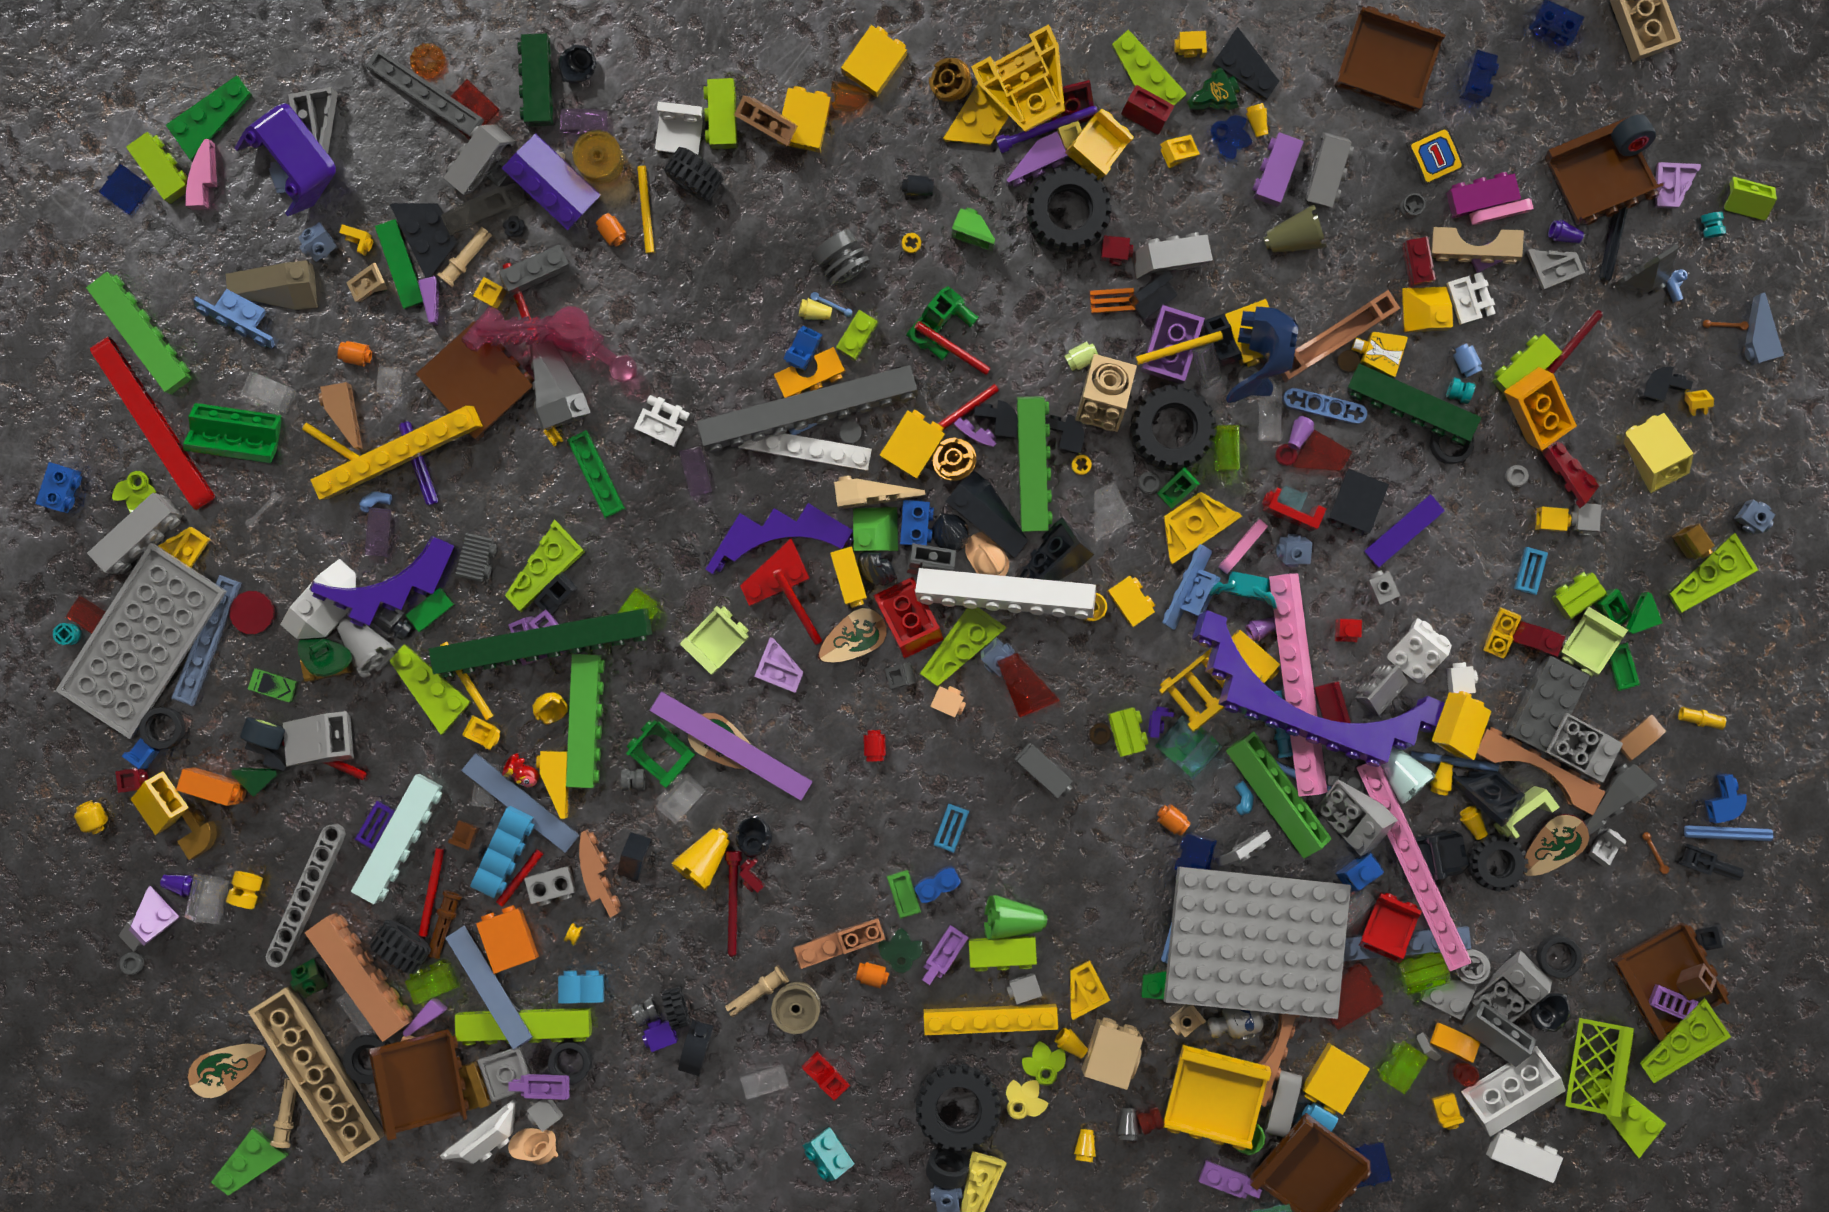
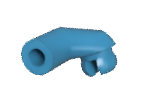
M1244 781L1235 786V789L1241 796V802L1236 807V810L1240 815H1245L1252 811L1254 796Z

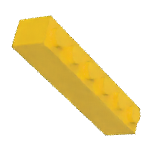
M1056 1004L924 1009L925 1035L1058 1030Z

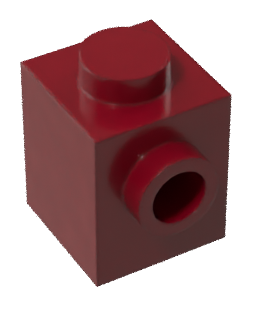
M1103 236L1100 261L1109 262V265L1122 266L1123 263H1127L1128 257L1132 258L1133 245L1130 244V238Z

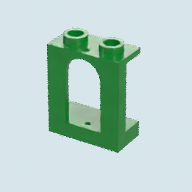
M649 720L641 729L644 733L638 739L634 737L627 745L629 750L626 754L633 757L660 781V784L667 788L695 757L696 753L658 720L653 722ZM657 735L681 755L680 759L668 772L644 752L642 746L647 736Z

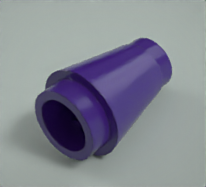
M1554 220L1549 228L1548 236L1553 241L1579 244L1583 239L1584 232L1563 220Z
M165 874L161 878L160 886L182 897L193 895L196 889V880L188 875Z

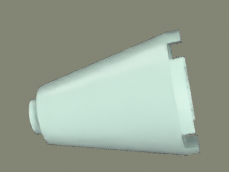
M1393 746L1388 763L1381 765L1401 804L1413 798L1422 790L1426 783L1428 785L1436 777L1431 770L1403 750L1396 749Z

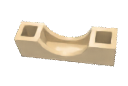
M1434 227L1431 256L1436 258L1437 261H1449V258H1458L1459 262H1471L1472 259H1481L1482 263H1494V260H1503L1505 264H1516L1522 258L1524 230H1501L1493 242L1484 246H1473L1462 240L1456 228Z

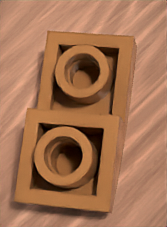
M1650 715L1619 740L1623 743L1620 750L1629 761H1632L1659 739L1666 730L1653 715Z

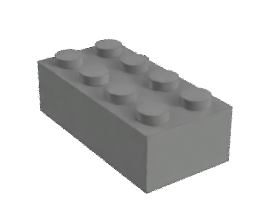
M152 493L88 551L87 554L105 573L125 574L131 569V563L141 558L150 543H159L165 537L163 534L169 529L172 530L177 527L184 515L167 496Z

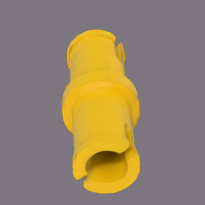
M1681 707L1678 713L1680 721L1695 723L1698 727L1708 726L1723 730L1726 725L1725 716L1711 714L1707 710L1701 709L1698 711Z

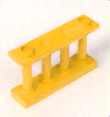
M1212 647L1173 679L1168 677L1160 684L1162 687L1159 689L1161 696L1168 691L1188 715L1190 723L1187 724V727L1192 733L1225 708L1218 704L1220 698H1213L1192 673L1201 664L1205 668L1207 667ZM1256 668L1253 672L1259 679H1261L1262 674ZM1186 678L1207 703L1205 705L1207 709L1201 714L1193 709L1175 687L1182 679ZM1215 679L1223 688L1225 680Z

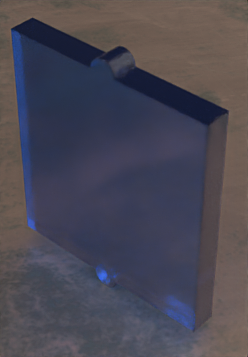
M120 163L112 175L107 176L108 180L99 190V193L131 215L138 204L143 203V198L152 186Z
M1383 1141L1369 1145L1364 1143L1363 1146L1354 1148L1370 1160L1371 1171L1368 1179L1365 1182L1361 1181L1357 1188L1369 1185L1375 1187L1378 1183L1392 1180Z

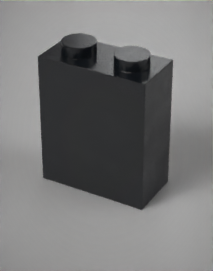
M1345 469L1325 519L1329 520L1330 525L1342 529L1345 526L1350 528V532L1357 536L1363 537V534H1370L1389 484L1352 469Z

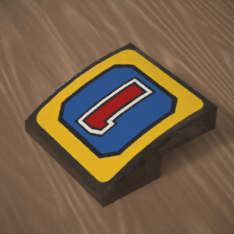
M1446 125L1406 143L1411 161L1416 165L1422 185H1428L1465 168L1456 143Z

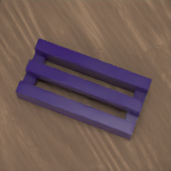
M376 801L355 840L374 850L396 810L389 808V806L382 804L380 801ZM381 808L382 811L378 816L376 822L374 823L372 829L370 830L368 836L366 837V839H363L362 837L365 834L367 828L369 827L371 821L373 820L375 814L377 813L378 809ZM388 812L389 815L373 843H370L385 814Z

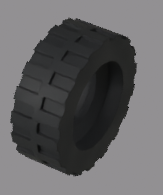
M375 1033L364 1034L350 1042V1045L345 1049V1054H343V1066L346 1069L347 1075L349 1074L351 1079L359 1084L365 1083L370 1085L374 1083L372 1070L364 1069L359 1064V1054L365 1048L373 1049L388 1045L390 1042L388 1040L382 1042Z

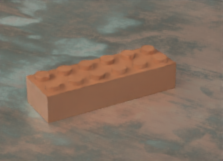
M337 913L327 916L307 930L305 934L381 1041L384 1042L412 1022L413 1018L411 1016L413 1014L407 1005H402L398 999L400 995L394 987L390 988L385 981L387 977L381 969L377 970L372 963L374 962L372 955L362 949L359 937L355 933H351L347 928L348 922Z

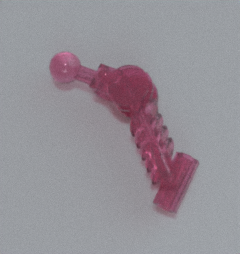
M489 306L462 337V342L465 346L475 352L484 343H492L491 346H497L503 342L502 346H507L512 342H515L514 345H520L523 342H526L525 345H530L537 341V345L546 341H553L559 349L568 352L577 351L587 360H590L595 355L609 366L611 376L618 382H629L637 374V365L633 358L627 355L617 356L602 345L604 336L589 326L587 314L578 307H564L555 315L546 316L543 319H540L541 316H536L529 320L530 316H525L518 320V317L504 320V316H502L500 311Z

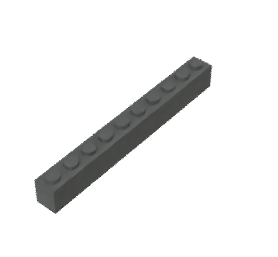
M908 365L699 420L697 425L704 451L714 453L722 450V447L725 446L737 447L744 444V441H760L767 435L774 434V436L785 434L786 430L794 428L795 430H802L813 423L818 425L824 424L831 418H847L850 416V413L858 411L859 413H866L871 411L873 407L880 406L885 408L891 406L893 402L900 400L901 402H908L917 396V387L911 366Z

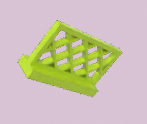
M1579 1018L1565 1106L1621 1117L1634 1028ZM1583 1024L1593 1025L1598 1034L1587 1040L1582 1033ZM1597 1026L1605 1027V1029L1600 1031ZM1609 1029L1620 1030L1618 1040L1610 1045L1603 1033ZM1581 1036H1582V1038L1585 1040V1042L1580 1045ZM1601 1036L1608 1047L1596 1053L1589 1042ZM1587 1044L1595 1055L1584 1062L1579 1056V1049ZM1617 1044V1050L1615 1052V1050L1612 1047ZM1611 1049L1615 1055V1062L1606 1066L1599 1055ZM1597 1057L1604 1069L1593 1075L1586 1064ZM1579 1059L1582 1064L1577 1067V1061ZM1584 1066L1591 1078L1580 1084L1575 1074L1578 1069ZM1612 1066H1614L1613 1075L1609 1071V1068H1611ZM1607 1071L1612 1081L1609 1086L1603 1089L1596 1080V1077ZM1574 1080H1575V1082L1577 1083L1578 1086L1573 1089ZM1594 1080L1601 1091L1590 1098L1582 1086ZM1580 1088L1588 1100L1582 1104L1571 1103L1572 1093ZM1610 1088V1094L1608 1096L1605 1091ZM1603 1093L1608 1099L1607 1110L1597 1108L1592 1099ZM1590 1101L1593 1107L1585 1106V1104Z

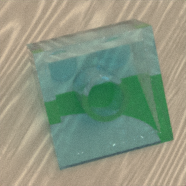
M1183 714L1155 747L1194 780L1221 750L1222 746L1202 727L1192 733L1187 727V724L1190 723L1189 717Z

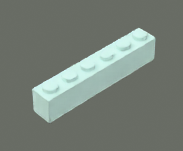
M421 774L414 776L353 886L352 893L372 904L384 901L389 892L387 887L390 881L394 882L399 875L398 867L400 863H404L410 855L411 851L408 849L411 843H416L421 835L419 829L422 823L426 824L431 817L432 812H430L432 805L437 804L441 799L443 793L440 791L443 786Z

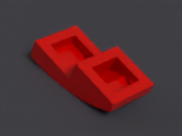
M818 1051L802 1065V1069L834 1101L850 1086L845 1078Z

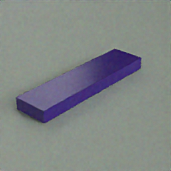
M1431 494L1428 495L1363 552L1379 568L1445 510Z

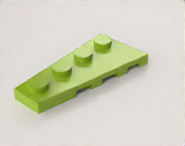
M1129 30L1112 44V48L1122 67L1127 72L1134 88L1138 85L1174 106L1187 95Z
M555 519L550 525L551 528L546 536L544 535L539 542L540 545L535 553L530 556L527 565L519 573L505 595L520 612H523L543 592L542 589L557 574L564 573L585 553L580 545Z
M1734 533L1668 596L1681 614L1758 571V568L1736 533Z
M406 644L390 659V663L440 735H443L471 701L444 677L441 678L440 674L433 675L432 667Z
M1704 998L1640 1064L1652 1082L1656 1083L1731 1038V1036Z
M1596 1067L1591 1070L1593 1075L1600 1072ZM1604 1073L1596 1077V1080L1603 1089L1611 1084L1612 1080ZM1590 1074L1587 1075L1583 1082L1591 1078ZM1594 1080L1583 1086L1590 1097L1601 1091ZM1610 1088L1605 1091L1608 1096L1610 1094ZM1626 1091L1624 1092L1621 1117L1605 1114L1606 1118L1615 1127L1637 1158L1642 1156L1666 1125L1665 1122ZM1601 1093L1593 1101L1600 1109L1607 1110L1608 1099Z

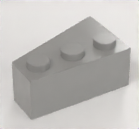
M332 87L288 94L291 108L328 154L338 93Z
M480 125L475 127L470 134L472 138L459 149L457 159L447 166V173L443 178L463 195L472 194L489 174L488 169L495 160L498 162L501 160L502 156L500 153L508 144L512 146L516 142L499 126Z

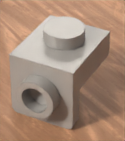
M1607 829L1597 836L1588 855L1606 868L1610 866L1618 849L1623 847L1627 841L1618 832Z

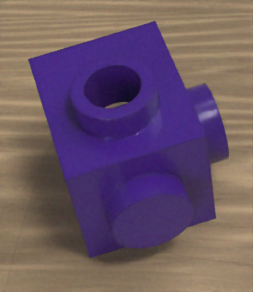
M660 1019L648 1023V1028L644 1030L645 1035L642 1036L646 1048L650 1047L651 1052L677 1043L679 1040L676 1031L671 1029L669 1021L661 1022Z

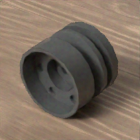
M850 229L843 230L832 236L812 253V257L819 267L830 264V267L824 274L826 277H831L829 282L832 287L851 280L870 262L868 256L861 257L864 253L862 248L854 251L851 250L857 244V240Z

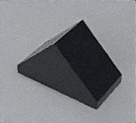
M630 832L621 853L617 871L618 875L636 881L639 880L652 838Z

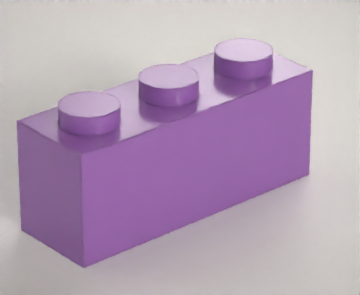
M1280 132L1276 138H1271L1267 150H1270L1268 159L1264 157L1260 166V170L1263 173L1260 179L1256 178L1252 188L1255 191L1253 198L1276 207L1280 205L1304 141Z

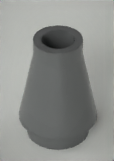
M1122 1108L1118 1130L1120 1140H1138L1140 1133L1136 1109Z

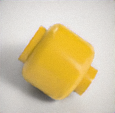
M90 800L76 808L77 811L74 814V818L82 832H91L94 835L105 829L103 825L108 822V816L99 802Z

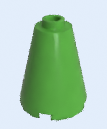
M997 895L988 897L984 914L988 915V922H984L987 939L993 940L1041 932L1047 925V915L1041 909Z

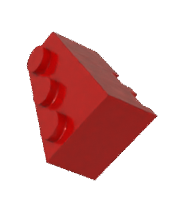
M792 538L740 585L750 607L783 592L773 575V572L781 569L791 588L811 580Z

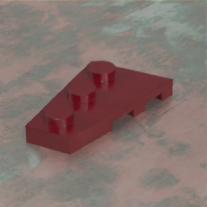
M1555 441L1541 452L1555 473L1563 476L1566 482L1565 488L1568 492L1573 491L1578 499L1575 503L1580 509L1589 501L1599 485L1596 479L1582 468L1581 463L1568 453L1566 447L1561 442Z

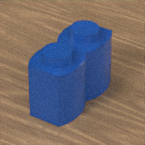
M948 866L940 869L934 877H926L920 880L914 889L921 903H928L935 900L941 892L954 890L959 886L961 880L954 867Z

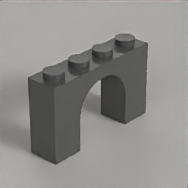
M1027 743L1014 758L1057 798L1060 795L1065 797L1073 788L1070 785L1073 781L1033 744Z

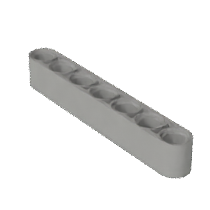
M332 824L324 827L267 951L266 961L270 966L279 967L291 959L345 839L346 833L343 826ZM332 828L338 833L336 840H332L329 837V831ZM322 849L327 850L329 854L326 861L320 857ZM313 869L319 872V879L317 881L311 877ZM304 889L310 893L308 901L302 898V891ZM294 910H298L301 913L300 921H296L293 918ZM285 930L291 932V941L285 940L283 936ZM276 950L280 951L283 955L281 962L275 959L274 954Z

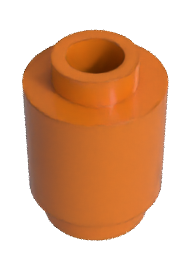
M607 213L596 221L597 230L609 246L615 245L617 247L625 242L627 232L615 216Z
M346 341V343H340L337 357L344 363L364 367L367 363L371 362L372 350H370L369 345Z
M1172 804L1168 806L1163 805L1157 813L1159 817L1157 821L1170 832L1179 836L1188 829L1191 823L1187 820L1188 817Z
M868 962L865 964L860 963L855 980L861 981L860 984L881 989V985L886 986L889 972H885L886 967Z

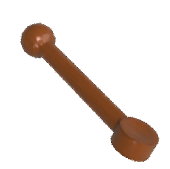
M1704 320L1702 324L1704 328L1715 326L1746 330L1749 327L1746 321L1741 323H1722Z
M1645 832L1642 838L1647 841L1658 861L1660 872L1667 874L1669 867L1664 865L1651 841V834Z

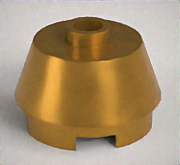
M945 58L934 65L935 69L932 72L931 78L929 77V85L938 99L950 102L962 99L969 93L972 87V78L968 66L962 60Z
M957 438L946 439L934 451L933 467L938 475L944 479H963L975 467V450L965 440Z

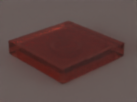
M468 79L450 96L485 120L482 125H486L500 111ZM457 129V130H458L463 136H465L468 140L471 139V137H469L468 135H466L465 133H463L462 131H460L459 129Z

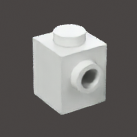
M1466 662L1453 663V668H1446L1449 692L1459 693V691L1476 693L1475 684L1478 682L1476 670H1473V666L1466 667Z

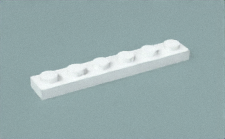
M771 434L765 436L763 440H748L738 446V448L865 471H868L872 451L870 448L791 434L779 436Z

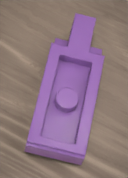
M949 925L926 961L924 968L928 971L922 980L930 985L935 976L941 978L943 974L945 975L969 937Z
M527 1074L522 1075L521 1079H513L511 1082H508L509 1091H521V1096H524V1098L560 1100L570 1098L569 1076Z
M1208 1160L1205 1161L1198 1180L1200 1183L1245 1199L1247 1195L1259 1198L1262 1192L1261 1188L1256 1190L1250 1186L1251 1178L1247 1175Z

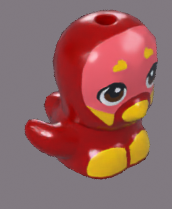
M518 753L510 756L504 766L502 775L504 777H513L517 784L524 787L535 786L540 777L538 770L523 764L525 759H519Z

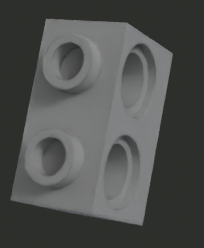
M571 866L524 878L531 904L537 903L538 906L551 903L550 899L559 897V901L572 898L571 893L577 891ZM559 878L567 881V888L565 890L558 888L557 880ZM537 884L545 886L546 893L543 896L536 893L535 888Z

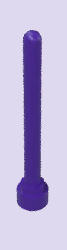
M1091 106L1037 126L1027 132L1023 131L1010 137L1009 135L1004 136V134L995 138L1001 154L1008 152L1009 148H1012V145L1095 115L1098 109L1095 106Z

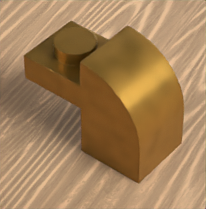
M193 807L188 808L182 815L192 832L177 841L188 860L195 859L208 851L213 846L217 836L214 821L204 823L205 818L200 810Z

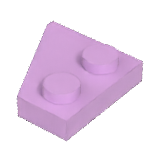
M1658 162L1656 164L1657 184L1663 182L1664 186L1659 192V196L1655 198V208H1678L1684 199L1686 191L1689 190L1696 173L1700 170L1701 164Z
M770 637L754 677L796 693L804 672L775 639Z
M150 886L144 894L129 931L144 946L177 921L179 916Z

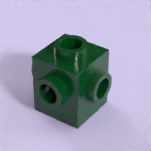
M314 958L291 970L292 980L290 984L296 993L299 992L304 998L328 986L326 972Z

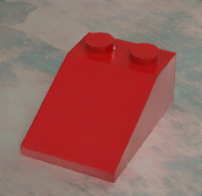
M913 577L873 595L904 659L944 640L940 627L929 606L917 601L915 594L916 582Z

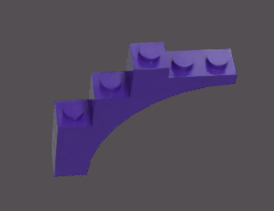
M431 536L423 551L412 564L399 574L383 582L366 587L341 588L312 581L309 590L314 592L312 596L322 601H325L326 598L333 600L334 606L344 610L349 607L347 615L352 618L350 622L363 627L364 623L370 626L380 601L383 602V607L395 611V608L402 609L412 586L415 587L413 591L426 596L427 592L433 594L454 545Z

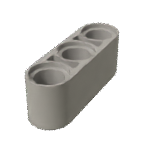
M1281 1070L1279 1079L1275 1081L1274 1093L1270 1101L1264 1133L1284 1138L1290 1131L1302 1083L1301 1075Z

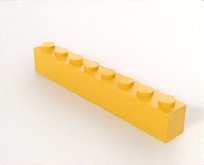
M464 406L327 471L310 481L319 500L330 499L472 432L483 425L474 406Z

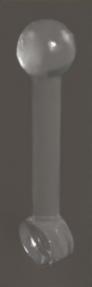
M273 492L269 501L251 519L245 521V526L248 528L253 527L254 521L274 501L280 499V494Z

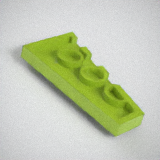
M979 607L975 609L966 608L920 674L936 686H939L1007 627Z

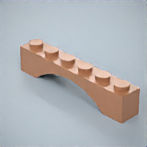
M1389 290L1295 349L1292 369L1280 374L1284 382L1286 383L1398 311L1400 307Z
M1493 727L1490 730L1485 729L1476 754L1477 756L1492 763L1519 761L1537 767L1558 785L1567 804L1588 815H1594L1605 794V791L1599 789L1600 784L1590 779L1587 782L1580 779L1581 774L1571 769L1568 772L1560 768L1562 764L1550 758L1548 761L1541 758L1542 753L1532 748L1529 751L1522 748L1523 743L1511 737L1507 740L1502 737L1503 733Z
M1279 1013L1275 1039L1267 1054L1258 1063L1269 1066L1271 1069L1270 1080L1267 1081L1261 1103L1264 1107L1273 1097L1274 1089L1271 1088L1274 1080L1277 1081L1281 1073L1279 1065L1281 1059L1285 1060L1288 1047L1286 1045L1288 1039H1292L1295 1026L1293 1024L1295 1018H1299L1300 1015Z

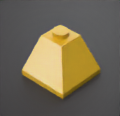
M1447 287L1402 288L1404 332L1448 331L1453 327L1452 303Z

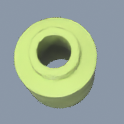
M1086 341L1069 350V353L1064 356L1073 371L1090 365L1094 354H1099L1093 343L1089 345Z

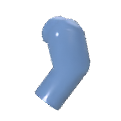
M1683 269L1675 270L1666 284L1673 303L1684 299L1680 286L1683 280L1687 279L1688 275Z
M376 491L370 492L362 497L359 502L361 511L365 513L370 512L372 506L376 503L390 505L392 494Z

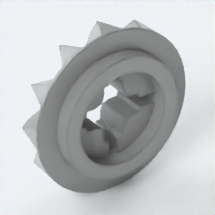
M1468 949L1466 951L1471 959V964L1480 965L1475 969L1476 973H1473L1472 970L1465 971L1469 964L1455 969L1456 975L1460 977L1462 982L1469 983L1470 985L1480 984L1490 974L1489 960L1482 952Z

